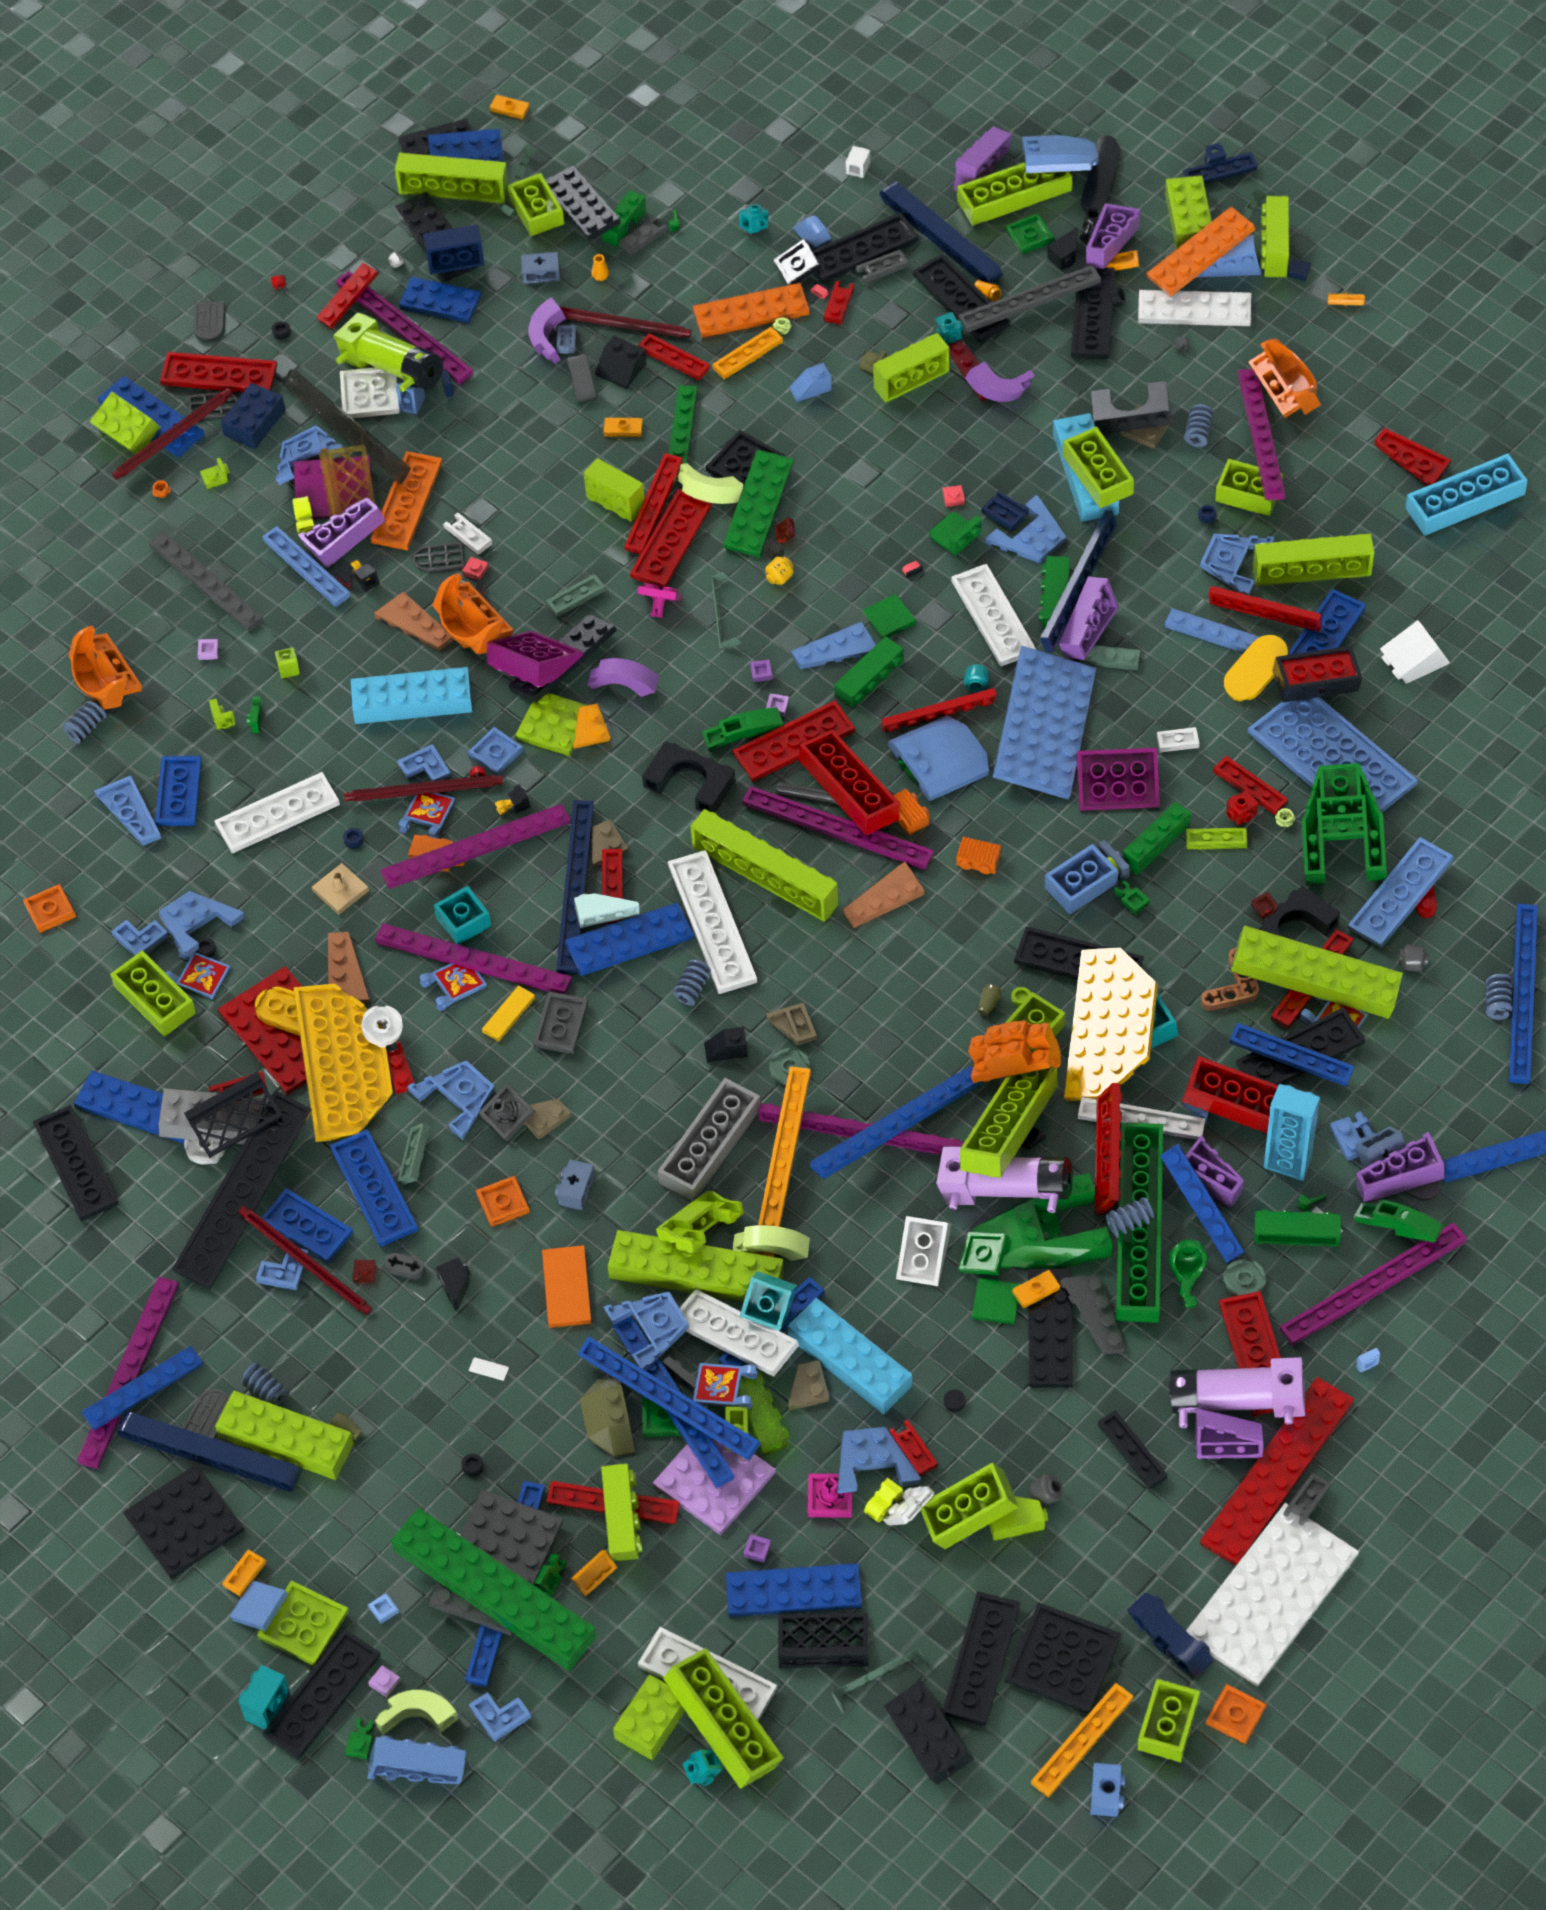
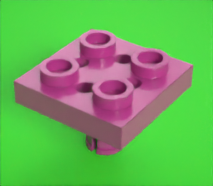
M646 583L644 587L639 586L637 594L654 599L650 616L663 618L664 604L667 600L682 602L683 594L678 593L679 589L663 587V590H659L660 586Z
M838 1474L808 1475V1517L852 1518V1492L837 1494Z

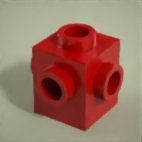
M1245 790L1229 798L1226 815L1239 826L1244 822L1251 821L1258 814L1259 803Z

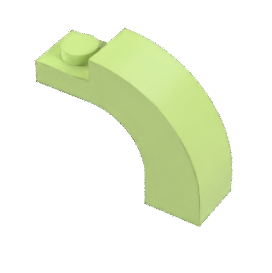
M687 463L680 466L678 482L683 485L682 491L687 495L711 503L728 504L739 502L743 484L733 476L711 478L698 473Z
M766 1225L745 1227L744 1232L734 1234L733 1250L747 1253L770 1252L781 1255L790 1261L808 1258L810 1238L800 1232L783 1227Z
M409 1690L388 1699L390 1709L382 1711L375 1722L377 1729L384 1735L402 1720L418 1716L429 1720L441 1733L456 1722L458 1717L456 1710L451 1704L438 1694L425 1690Z

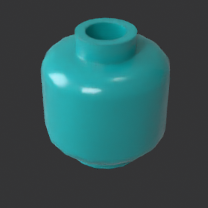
M979 664L969 666L964 675L965 688L972 693L986 690L990 680L989 670Z

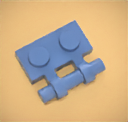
M1362 1112L1355 1114L1357 1122L1352 1123L1350 1117H1346L1330 1123L1329 1126L1346 1161L1359 1157L1355 1144L1376 1134L1372 1132L1369 1126L1370 1122L1367 1117H1364ZM1362 1130L1365 1137L1360 1138L1357 1131Z

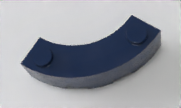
M1145 1592L1127 1609L1128 1613L1139 1629L1145 1631L1154 1639L1151 1643L1163 1655L1167 1653L1176 1661L1175 1665L1196 1678L1213 1661L1209 1653V1646L1186 1632L1165 1609V1604L1160 1597L1152 1596Z

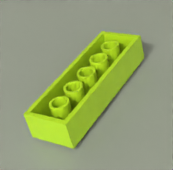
M399 153L395 173L399 194L420 195L427 192L430 197L495 203L506 202L509 185L506 162Z
M1024 162L957 186V202L971 225L974 226L1072 191V175L1069 171L1026 173Z
M1357 534L1255 544L1253 558L1256 586L1371 576L1374 560L1371 534Z
M234 1390L215 1425L218 1438L294 1464L333 1480L337 1479L354 1445L352 1434L349 1431Z
M707 1648L675 1664L663 1677L740 1789L773 1771L784 1759Z

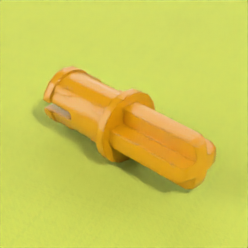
M1347 292L1345 294L1328 293V305H1345L1346 307V305L1365 304L1364 294H1347Z

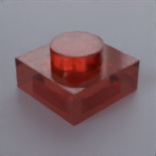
M788 517L775 526L776 541L783 544L795 536L793 519Z
M1269 892L1251 900L1252 908L1261 919L1275 913L1278 906Z
M354 1260L353 1282L374 1283L376 1260Z

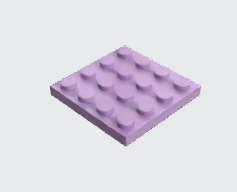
M711 1438L732 1470L735 1479L716 1489L689 1446L686 1445L653 1482V1487L669 1499L679 1501L680 1507L721 1536L773 1477L776 1469L755 1454L748 1461L733 1451H725L724 1445Z

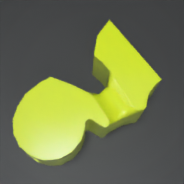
M308 496L293 499L298 535L303 532L306 534L312 531V527H314Z
M887 1478L882 1482L880 1490L876 1491L875 1496L866 1504L864 1513L872 1517L876 1522H881L889 1515L888 1510L893 1505L892 1502L894 1500L899 1502L903 1499L901 1497L903 1489Z

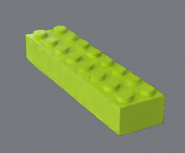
M705 809L691 824L693 849L699 852L706 850L709 858L825 922L838 906V884L833 878L820 874L815 868L808 867L799 859L786 855L784 851L770 846L765 840H759L750 832L741 830L734 823L725 821L716 813Z
M1245 925L1240 933L1230 970L1234 973L1389 1019L1395 1008L1403 974Z
M1051 1065L1048 1069L1007 1076L960 1148L961 1171L990 1177H1002L1058 1087L1057 1068H1053Z
M617 1230L608 1263L609 1279L693 1293L697 1289L711 1297L744 1302L751 1277L757 1271L781 1280L784 1274V1263L781 1258L702 1245L696 1252L688 1253L677 1250L676 1243L659 1240L656 1236Z

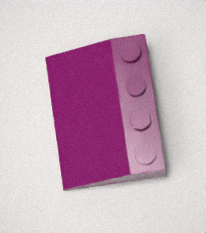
M370 456L294 462L296 498L308 496L312 519H326L334 515H341L346 512L345 509L367 497L373 502Z
M532 630L487 642L488 665L495 667L496 670L504 671L510 676H516L521 681H528L536 687H543L545 684L554 682L583 656L582 651Z
M1157 748L1077 751L1080 811L1160 808Z

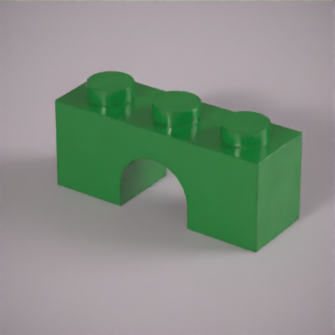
M631 190L628 191L613 210L619 217L621 224L602 234L603 242L617 248L619 247V241L627 236V228L630 221L638 223L646 213L645 196Z

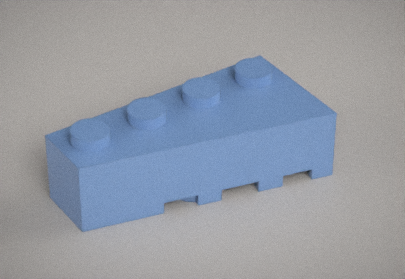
M1254 235L1247 236L1197 277L1262 275L1261 261Z
M389 1736L376 1737L370 1753L367 1779H375L376 1775H384L386 1780H396L397 1777L401 1776L413 1782L428 1778L430 1783L460 1784L463 1777L466 1751L460 1750L456 1746L446 1748L439 1747L435 1743L419 1744L410 1739L399 1741L393 1740Z

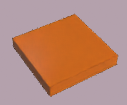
M60 884L23 900L39 933L76 917Z
M515 1176L475 1190L490 1227L530 1213Z
M1226 1684L1205 1724L1246 1744L1264 1713L1267 1704Z

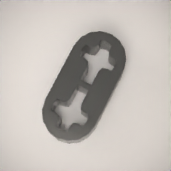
M398 1253L389 1254L385 1258L386 1270L392 1275L409 1279H419L424 1275L423 1262L418 1258ZM395 1261H398V1264H395L394 1267L391 1266V1263L393 1264ZM418 1266V1269H415L414 1272L411 1271V1268Z

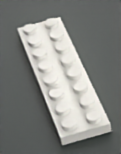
M706 850L668 861V867L706 964L711 969L710 974L718 994L757 983V977Z

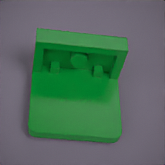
M951 512L929 531V537L956 556L982 533V519L975 515L970 521H967L956 512Z

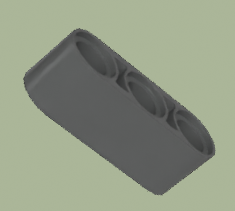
M586 355L567 357L568 369L577 402L596 399Z

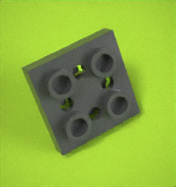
M506 1083L481 1109L479 1114L508 1142L536 1111L511 1085Z

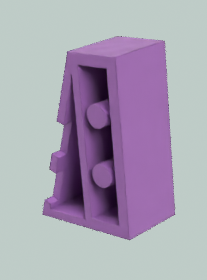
M1201 1135L1186 1156L1212 1198L1232 1208L1242 1195L1244 1180L1228 1163H1225L1218 1156V1152L1215 1149H1211Z
M1196 1408L1195 1445L1197 1459L1263 1458L1261 1423Z

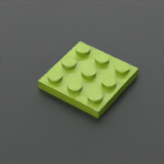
M547 693L537 703L532 702L515 734L516 740L570 756L574 750L573 743L576 734L577 711L579 707L588 705Z
M291 1580L285 1589L288 1593L287 1598L266 1631L260 1629L257 1637L308 1664L316 1666L349 1610L347 1607Z

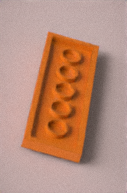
M1230 207L1147 272V277L1171 297L1256 230L1255 225L1234 208Z
M801 283L693 306L701 338L774 323L778 318L793 319L810 315Z
M406 451L381 512L385 522L374 530L371 537L372 544L408 551L443 464L442 458Z

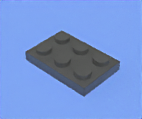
M548 992L533 1046L535 1048L574 1054L589 1003L588 998Z

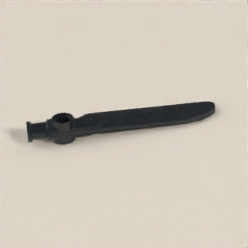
M1109 135L1102 136L1098 140L1096 146L1098 164L1092 165V169L1089 170L1080 201L1082 208L1085 210V219L1082 226L1083 232L1079 238L1086 245L1090 241L1104 204H1107L1120 159V147L1117 141Z

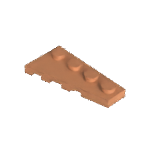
M404 592L374 613V618L386 621L389 626L403 630L408 636L412 635L418 638L420 642L437 651H441L454 641L444 627Z
M904 861L844 908V914L852 927L855 928L925 895L924 889Z
M349 932L328 933V984L335 983L349 996L352 995L363 1004H369V997Z

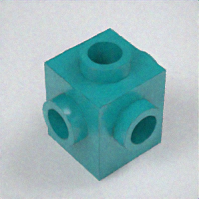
M757 204L740 210V228L751 234L768 228V210Z
M952 312L935 318V333H938L947 345L962 339V323L960 320H956Z
M698 1750L689 1756L690 1758L683 1763L691 1784L708 1785L723 1770L722 1764L713 1750Z

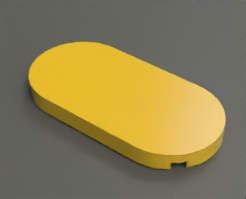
M1274 635L1259 637L1230 668L1224 678V687L1230 698L1236 701L1252 700L1274 678L1272 669L1275 658L1288 655L1287 645L1280 637Z
M272 987L268 991L267 989L262 991L255 1001L258 1018L268 1025L300 1036L294 991L283 987Z

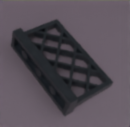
M258 1072L184 1113L209 1158L283 1117ZM262 1088L265 1093L263 1101L252 1099L253 1092ZM238 1100L247 1101L244 1112L233 1109L235 1102ZM250 1102L261 1105L259 1115L247 1113ZM264 1106L274 1108L276 1114L270 1118L262 1117ZM221 1110L229 1112L226 1122L215 1120L217 1112ZM232 1113L243 1115L240 1126L229 1123ZM246 1116L257 1119L256 1125L251 1129L243 1127ZM203 1120L210 1122L208 1132L199 1131L196 1124ZM214 1123L224 1125L222 1136L211 1134ZM228 1127L239 1129L235 1138L225 1137ZM209 1137L220 1139L219 1146L210 1151L207 1146Z
M867 1613L778 1615L779 1668L868 1666ZM863 1620V1625L858 1630L849 1625L853 1621ZM815 1621L819 1626L813 1631L805 1626L808 1622ZM831 1621H837L841 1624L835 1631L827 1626ZM783 1622H793L797 1626L789 1632L783 1627ZM845 1628L852 1633L846 1640L838 1635ZM800 1629L808 1634L801 1641L794 1636ZM822 1629L830 1634L824 1640L816 1635ZM857 1637L863 1642V1646L853 1647L850 1642ZM811 1638L819 1643L816 1647H807L805 1644ZM836 1638L842 1644L838 1647H830L827 1643ZM789 1639L797 1644L793 1648H783V1644Z

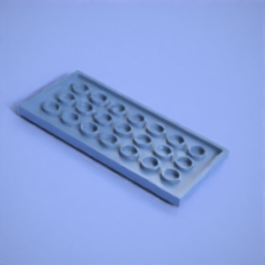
M1021 646L993 778L1069 800L1077 766L1076 753L1080 751L1096 667Z
M1320 697L1281 702L1248 728L1247 733L1311 788L1319 766L1360 763L1381 812H1384L1418 784V780Z

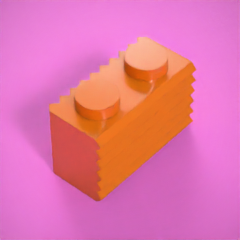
M905 788L894 795L900 802V816L897 822L908 836L929 825L930 813L925 806H920L919 800L914 793H910Z
M964 836L956 856V865L964 870L975 869L979 870L982 874H996L1002 855V846Z

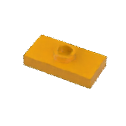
M496 95L490 106V112L524 120L530 104Z
M1138 251L1117 253L1105 268H1113L1116 271L1139 267Z
M605 418L604 437H642L643 420L642 418Z
M1047 1270L1013 1288L1012 1293L1024 1309L1060 1290V1285L1050 1270Z
M248 1549L222 1583L223 1587L242 1597L252 1580L254 1581L267 1564L266 1560Z
M602 1550L577 1572L571 1580L583 1596H587L618 1567L609 1554Z

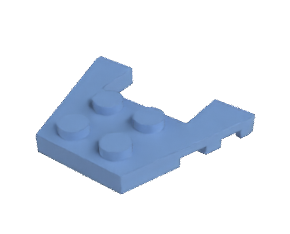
M314 426L283 441L280 453L281 464L278 465L279 475H276L277 482L281 485L294 478L291 468L294 466V462L305 461L313 456H319L325 450L330 460L346 453L343 446L338 444L333 438H330L318 426Z
M1035 495L1025 504V507L1029 509V513L1036 518L1013 539L997 528L985 538V543L990 546L992 544L997 545L1004 551L1016 552L1017 556L1039 564L1065 543L1066 535L1041 499Z
M1213 534L1200 562V567L1235 591L1250 596L1255 580L1237 574L1249 549L1254 550L1255 544L1274 543L1275 537L1267 536L1266 539L1250 535V538L1239 537V535Z
M188 891L161 909L159 917L168 932L172 934L174 942L181 949L183 957L186 958L199 949V943L191 938L189 934L215 917H218L228 926L232 927L244 919V912Z
M467 1060L443 1070V1073L426 1077L420 1083H412L407 1086L408 1091L420 1102L434 1090L438 1089L463 1113L449 1124V1129L461 1140L465 1138L479 1116V1112L486 1105L495 1090L494 1085Z
M670 1292L643 1297V1300L635 1302L625 1301L621 1305H606L604 1307L613 1325L632 1315L636 1318L651 1345L632 1354L638 1367L645 1371L690 1328L689 1323Z
M886 1427L843 1432L837 1494L857 1491L858 1485L854 1474L855 1471L895 1467L900 1487L919 1485L921 1479Z

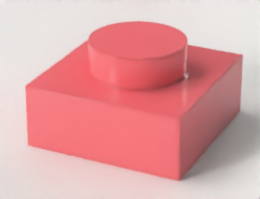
M961 485L943 488L946 507L965 505Z
M470 557L462 570L463 576L475 580L482 579L489 567L488 562Z

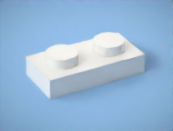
M1196 727L1157 732L1160 753L1199 748Z

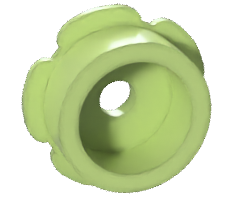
M778 318L773 323V328L778 334L785 335L791 329L790 320Z
M1283 808L1275 815L1276 823L1281 827H1290L1295 821V816L1290 809Z

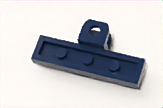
M1216 143L1206 146L1205 164L1183 170V177L1202 175L1204 184L1256 171L1258 165L1252 152L1226 158L1222 145ZM1216 149L1218 152L1212 153L1211 150Z

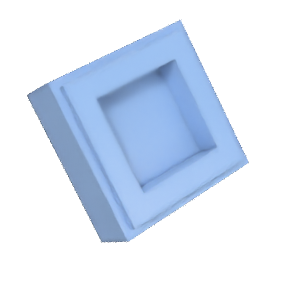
M1375 1348L1358 1356L1356 1367L1359 1372L1366 1371L1379 1364L1380 1352L1378 1349Z
M387 1593L368 1604V1608L380 1625L399 1613L398 1608Z

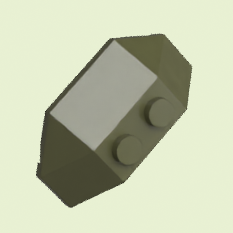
M614 1377L597 1380L580 1398L588 1440L608 1452L614 1458L634 1454L635 1449L621 1382Z

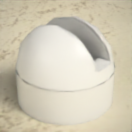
M396 251L388 259L389 264L394 268H398L405 263Z

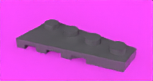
M1101 1277L1062 1278L1059 1283L1062 1288L1067 1289L1070 1294L1068 1298L1072 1304H1076L1081 1312V1319L1091 1328L1090 1333L1103 1355L1122 1354L1126 1348Z

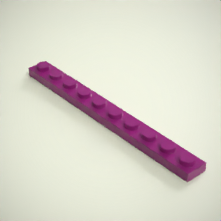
M348 271L338 278L336 286L341 289L353 273ZM369 286L356 300L357 303L407 343L439 355L443 361V371L447 370L450 378L459 385L473 375V370Z
M1253 369L1238 370L1237 377L1265 500H1284L1285 491L1259 378Z
M753 786L749 787L742 800V805L892 859L901 862L905 861L907 864L923 870L927 869L934 855V850L880 831L865 835L852 821Z
M559 804L381 869V875L388 888L392 889L570 823V818L563 805Z
M384 923L375 937L377 944L444 963H453L483 974L547 992L566 994L572 982V976Z
M760 1103L758 1109L759 1121L778 1124L782 1107L770 1103ZM803 1111L800 1129L850 1138L874 1123H863L855 1119L847 1120L837 1118L834 1115L826 1116L813 1111ZM910 1130L903 1131L883 1144L942 1155L943 1147H962L964 1142L956 1138L947 1139L935 1134L926 1135Z
M1452 1223L1441 1231L1436 1242H1420L1281 1325L1280 1332L1291 1346L1297 1344L1466 1243V1236L1455 1223Z
M158 1276L105 1397L140 1376L179 1288L177 1281ZM122 1414L95 1431L92 1428L90 1429L77 1458L78 1464L99 1469Z

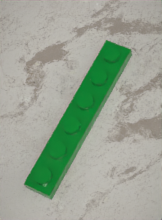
M678 385L669 454L682 457V464L688 462L697 386Z

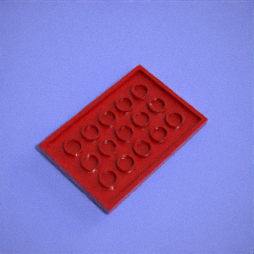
M284 966L218 1008V1012L287 1096L307 1083L300 1036L262 1022L258 1018L255 1009L256 998L266 989L268 991L272 987H283L294 991V987H303L288 968Z

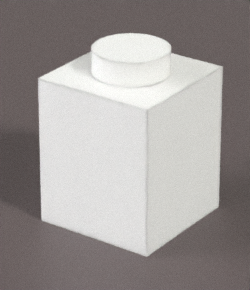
M853 146L846 160V174L864 178L870 165V150Z

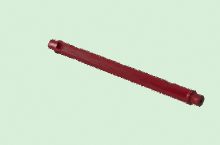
M559 306L566 319L679 338H690L692 334L691 329H685L682 326Z
M227 388L212 397L204 405L200 406L117 467V470L112 473L113 478L118 480L133 471L138 465L145 462L176 437H179L210 412L225 403L232 396V392Z
M486 775L373 789L352 790V792H345L344 799L345 801L358 802L425 793L431 794L471 788L495 787V785L503 784L502 775Z
M242 1206L239 1209L238 1213L244 1217L245 1221L249 1222L359 1312L362 1311L365 1315H368L373 1308L367 1304L366 1300L361 1298L252 1209L249 1210L246 1206Z

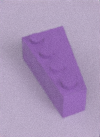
M993 126L979 140H976L974 145L970 149L968 148L965 154L959 157L955 163L957 168L953 190L957 191V186L985 177L986 174L990 175L995 164H999L1009 151L1012 134Z
M1088 576L1059 642L1064 658L1085 660L1119 609L1108 578Z
M1429 1132L1422 1135V1138L1415 1142L1413 1140L1406 1144L1407 1147L1402 1150L1390 1153L1388 1158L1382 1161L1378 1160L1356 1173L1357 1189L1363 1202L1368 1203L1444 1179V1163Z

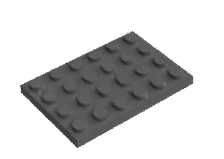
M482 1490L460 1536L535 1586L534 1582L545 1564L560 1531L563 1518ZM438 1583L429 1602L431 1607L512 1636L513 1633L441 1583Z

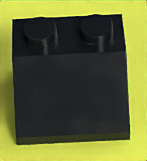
M613 335L603 348L595 375L627 389L646 365L645 349Z

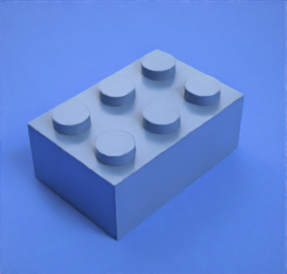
M1093 844L1045 874V889L1069 915L1115 886L1118 882V870Z

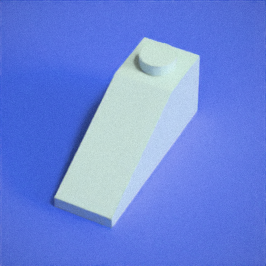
M595 893L582 894L574 898L580 928L640 915L639 903L635 901Z

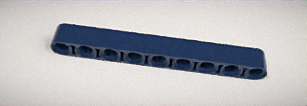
M894 181L880 191V197L885 204L897 214L901 212L909 224L977 280L993 284L1003 276L1001 268L898 182Z
M132 1412L125 1413L117 1430V1434L124 1439L289 1492L294 1490L302 1472L294 1464Z

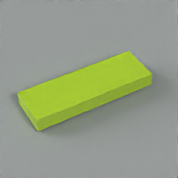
M1186 829L1187 849L1247 848V829Z

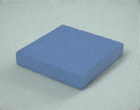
M493 727L468 751V756L498 776L524 751V748Z
M252 1580L229 1617L235 1622L266 1631L287 1598L288 1593L283 1589Z

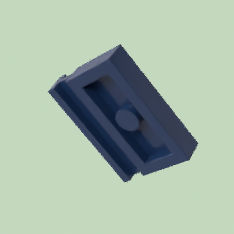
M998 491L996 496H993L982 507V514L1013 531L1022 522L1024 517L1029 514V509Z

